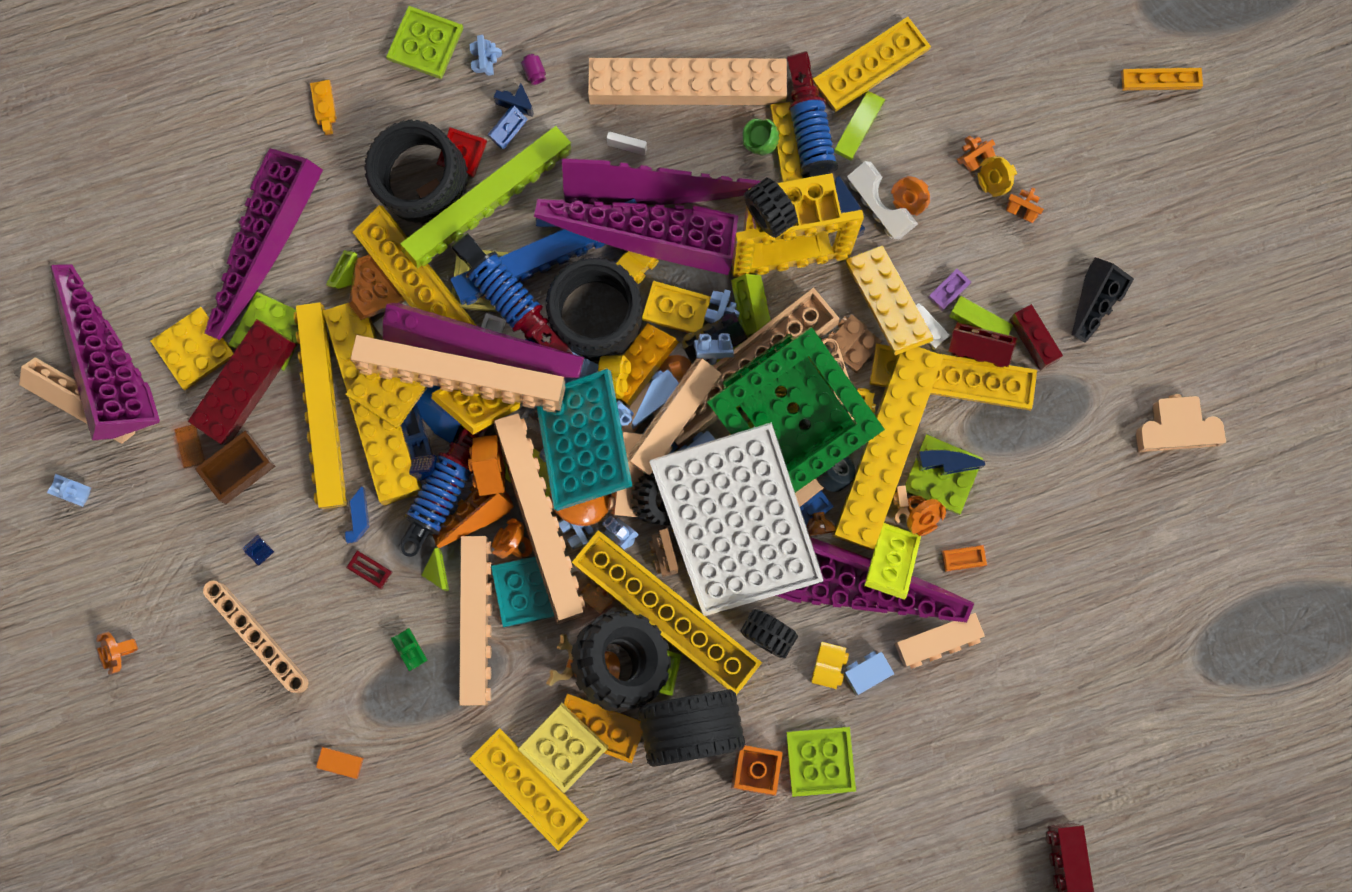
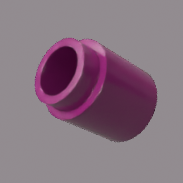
M534 54L526 55L521 65L527 80L532 85L544 82L546 80V72L540 57Z

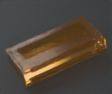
M191 424L174 429L183 467L188 469L202 464L205 458L197 428Z

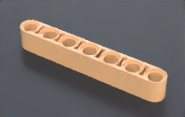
M217 581L207 582L203 588L205 597L289 692H304L308 688L306 676L227 586ZM218 586L219 593L213 596L212 589ZM232 601L233 607L227 612L225 605L227 602ZM245 616L246 624L240 627L239 619ZM258 631L260 638L254 643L252 635ZM272 647L273 655L267 658L265 654L266 649ZM285 662L287 670L284 673H280L279 666ZM295 678L301 680V685L298 689H295L292 684Z

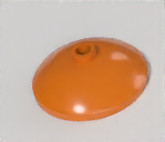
M550 489V499H551L552 506H553V500H552L551 489ZM611 494L559 511L554 509V511L563 520L578 526L593 525L601 521L608 513V498L611 497Z

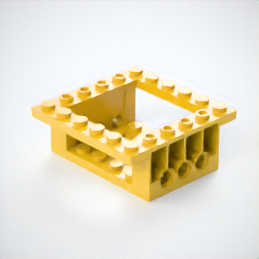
M832 173L777 183L791 200L797 213L798 222L778 237L773 238L758 225L746 205L744 231L736 232L732 276L739 277L744 274L755 273L765 275L772 270L781 272L793 266L803 268L815 262L817 264H824L832 259L837 261L845 260L851 255L864 219L863 211L857 210L841 213ZM837 231L834 244L831 246L828 233Z

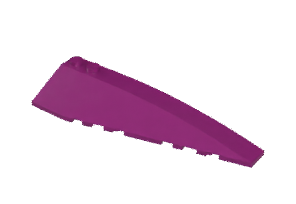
M389 303L386 305L382 324L384 341L566 378L580 377L584 357L404 304Z

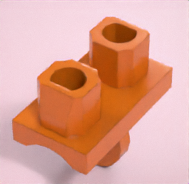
M971 136L966 137V145L962 149L964 152L970 151L957 159L959 165L964 164L968 171L971 172L980 167L977 156L981 155L983 160L996 156L992 147L995 145L993 139L990 141L986 140L977 145L981 142L979 136L975 139Z
M1033 187L1029 192L1021 190L1019 195L1026 197L1025 200L1013 194H1010L1007 199L1009 202L1006 211L1016 215L1020 206L1025 207L1027 211L1023 219L1031 223L1035 221L1038 215L1042 214L1044 209L1029 202L1032 200L1038 203L1040 197L1034 195L1035 188Z

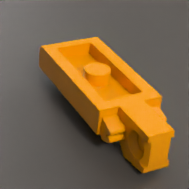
M330 80L310 83L317 124L322 125L325 135L333 134L332 123L336 122L337 116Z

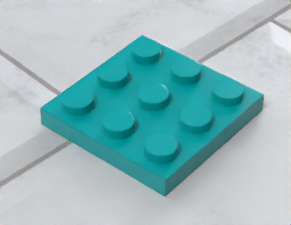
M536 557L491 566L503 628L555 617Z

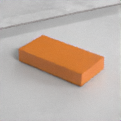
M984 545L942 551L945 572L987 566Z
M322 747L316 768L358 779L364 758Z

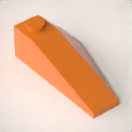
M472 485L469 489L472 491L464 501L461 499L457 504L458 508L455 513L448 515L445 522L440 524V534H432L436 546L441 548L461 538V536H466L499 520L502 516L509 513L514 507L509 494L504 491V493L480 496L478 488H474Z

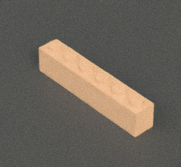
M36 357L21 366L20 386L87 424L76 380ZM135 431L114 438V440L122 444L133 436Z
M696 358L627 456L628 462L644 474L651 475L653 470L650 460L668 455L671 452V445L675 439L678 440L682 436L684 426L687 422L690 423L694 419L696 409L699 405L702 406L706 402L708 392L711 388L714 389L718 385L719 377L722 373L704 359Z

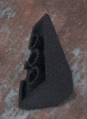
M1095 257L1084 278L1072 335L1086 343L1100 326V320L1105 314L1109 315L1113 311L1111 307L1116 301H1121L1125 297L1134 278L1114 263Z

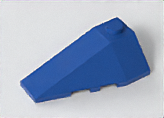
M435 385L432 388L427 387L417 401L422 419L437 436L449 443L455 442L463 426L432 400V393L441 388Z

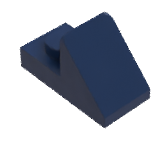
M521 83L515 96L509 91L504 90L501 92L496 90L494 95L496 105L507 109L515 106L522 114L533 117L532 105Z

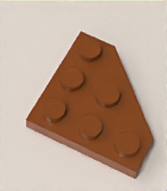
M370 254L356 260L349 306L360 320L384 312L386 305L389 303L401 304L406 301Z

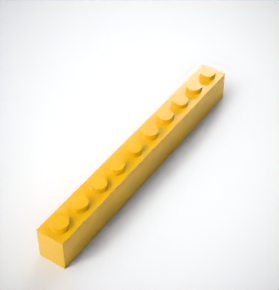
M319 302L296 305L294 321L295 324H298L299 332H296V340L301 348V352H298V359L303 366V372H300L302 384H305L303 401L304 404H307L308 412H305V420L310 428V432H307L308 443L312 446L309 458L311 464H314L312 482L314 485L316 484L317 491L314 493V501L318 508L329 509L347 506L327 323L323 313L325 306Z

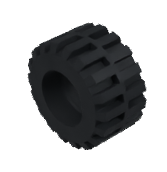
M766 177L744 193L745 203L758 225L773 238L778 237L798 222L797 213L791 200L784 190L770 178Z
M654 474L641 476L638 478L639 482H635L633 485L635 490L631 491L633 499H630L631 504H634L632 507L633 512H637V518L642 519L645 523L670 525L671 522L663 499L659 507L656 505V495L659 488Z
M759 609L751 611L740 630L745 638L779 658L787 657L798 638L797 633L789 626Z

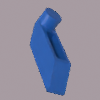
M360 487L350 500L353 530L345 532L347 544L357 542L369 528L366 491L364 487Z

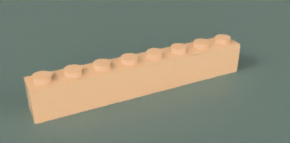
M461 536V706L488 705V701H491V688H488V680L491 679V667H488V658H491L492 650L491 646H488V637L492 635V627L488 625V616L492 615V605L488 604V595H492V584L488 583V575L492 574V563L488 562V554H492V542L488 541L486 536Z

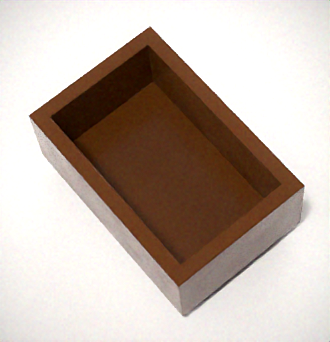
M244 431L200 464L195 470L220 502L227 504L276 466L254 437L247 431Z

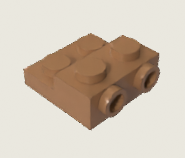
M851 314L849 318L845 316L838 324L840 329L836 333L832 331L827 338L834 339L838 343L844 364L857 373L874 353L876 344H881L882 341L867 330L865 324ZM827 342L826 348L829 350V352L833 350V344L831 342Z
M668 528L659 530L658 534L651 535L652 541H649L651 553H656L658 561H654L657 574L661 573L663 578L678 574V566Z

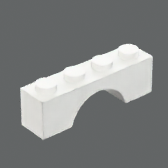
M864 161L847 176L850 180L849 185L851 188L861 194V201L866 207L870 206L874 212L872 214L879 223L882 222L886 227L884 229L885 233L891 239H901L918 225L906 208L891 210L881 202L878 188L883 177L871 162Z

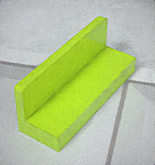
M744 274L731 280L737 311L740 313L739 321L749 338L771 320L762 277L760 275Z
M960 296L949 315L950 318L959 323L1008 336L1013 327L1011 323Z

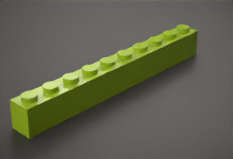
M557 126L553 127L400 243L402 252L417 269L420 266L427 265L433 256L437 253H443L450 243L461 239L464 235L463 233L469 229H474L480 220L484 217H490L497 207L507 204L510 197L514 194H520L527 184L537 181L540 174L544 171H550L557 161L567 158L571 153L570 140Z

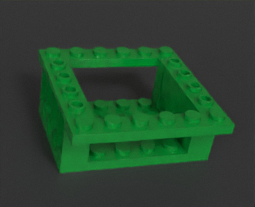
M809 327L795 338L791 333L725 379L723 381L724 389L707 400V403L731 435L751 429L736 409L739 405L755 427L772 422L795 493L885 430L812 327ZM825 380H826V381L828 382V384L831 386V388L833 389V391H832V390L830 389V387L827 385V383L825 382ZM778 386L786 387L787 392L784 396H777L775 394V389ZM791 402H795L799 406L798 410L794 413L787 411V406ZM848 412H849V413L851 414V416L854 418V420L856 421V423H855V422L853 421V419L850 417V415L848 414ZM802 419L810 420V426L807 429H801L799 422Z

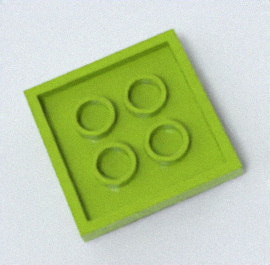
M408 6L386 58L391 62L442 80L464 29L463 25Z
M256 292L228 345L237 349L256 319L280 332L298 346L296 332H299L298 324H295L294 321L296 309ZM297 346L295 347V349L293 350V352L281 368L282 371H285Z
M927 434L919 451L947 450L960 452L983 460L982 457ZM916 456L905 483L906 492L913 496H921L926 501L937 499L945 506L946 510L960 515L979 469L941 476L940 468L919 471Z
M850 727L786 732L792 797L856 792Z

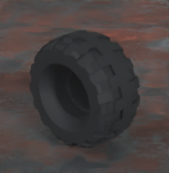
M612 611L588 623L577 635V641L571 651L573 657L571 670L572 674L576 676L577 682L575 683L579 690L585 692L586 698L591 703H597L602 709L608 711L624 712L639 708L660 694V690L666 685L669 678L667 671L671 668V657L667 653L669 649L668 643L660 635L662 632L656 625H651L648 618L641 614L635 615L632 611ZM609 644L619 645L629 654L632 661V673L629 680H619L607 669L605 651Z

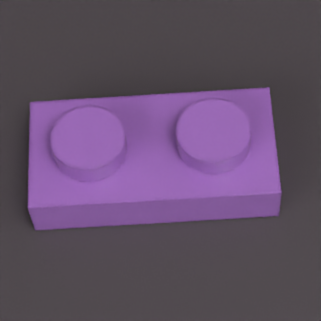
M956 269L928 298L943 311L971 284V281Z

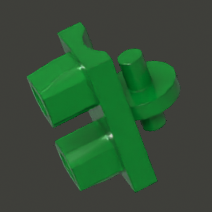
M410 628L391 638L409 671L428 661Z

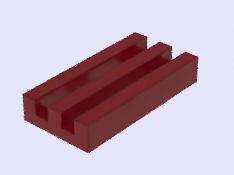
M358 550L346 567L381 590L389 580V576L393 573ZM361 557L386 572L383 576L358 561L357 558ZM354 563L381 579L380 583L353 568Z

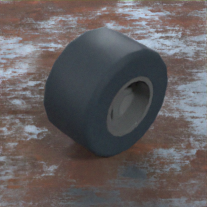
M846 457L817 477V481L826 490L840 492L854 480L856 475L854 464L849 457Z

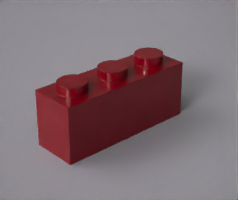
M1032 304L1012 315L1009 320L1040 371L1058 362L1063 357V354Z
M957 322L953 330L949 352L959 357H971L978 362H990L997 367H1009L1017 338Z

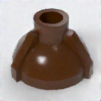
M824 512L813 513L806 526L809 536L836 531L833 523L825 518Z

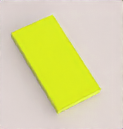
M883 523L864 586L905 600L921 536Z

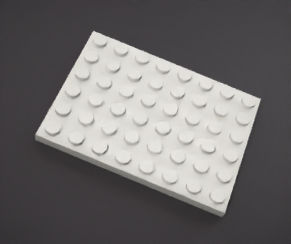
M772 422L650 460V465L704 616L823 582V576Z

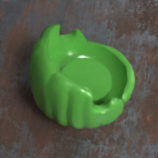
M753 119L745 125L743 129V145L748 151L755 155L763 156L770 154L776 149L779 141V131L770 119Z

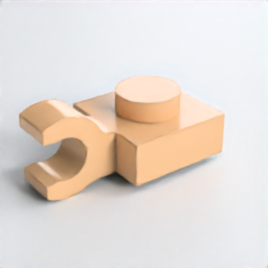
M898 486L892 498L893 504L897 505L898 509L894 516L896 524L900 523V515H904L906 521L910 515L906 486Z

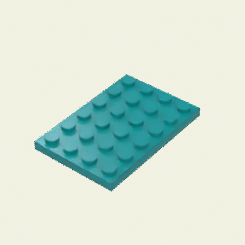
M609 369L565 383V392L560 411L548 412L543 410V407L537 406L555 510L559 511L632 487L613 379Z

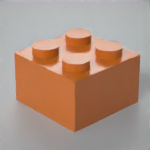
M498 435L473 438L472 447H469L471 459H468L470 472H474V488H478L480 496L504 493L506 467Z
M745 745L742 750L736 752L731 789L775 796L783 752Z

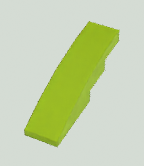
M867 91L840 138L834 153L852 161L883 106L884 98Z

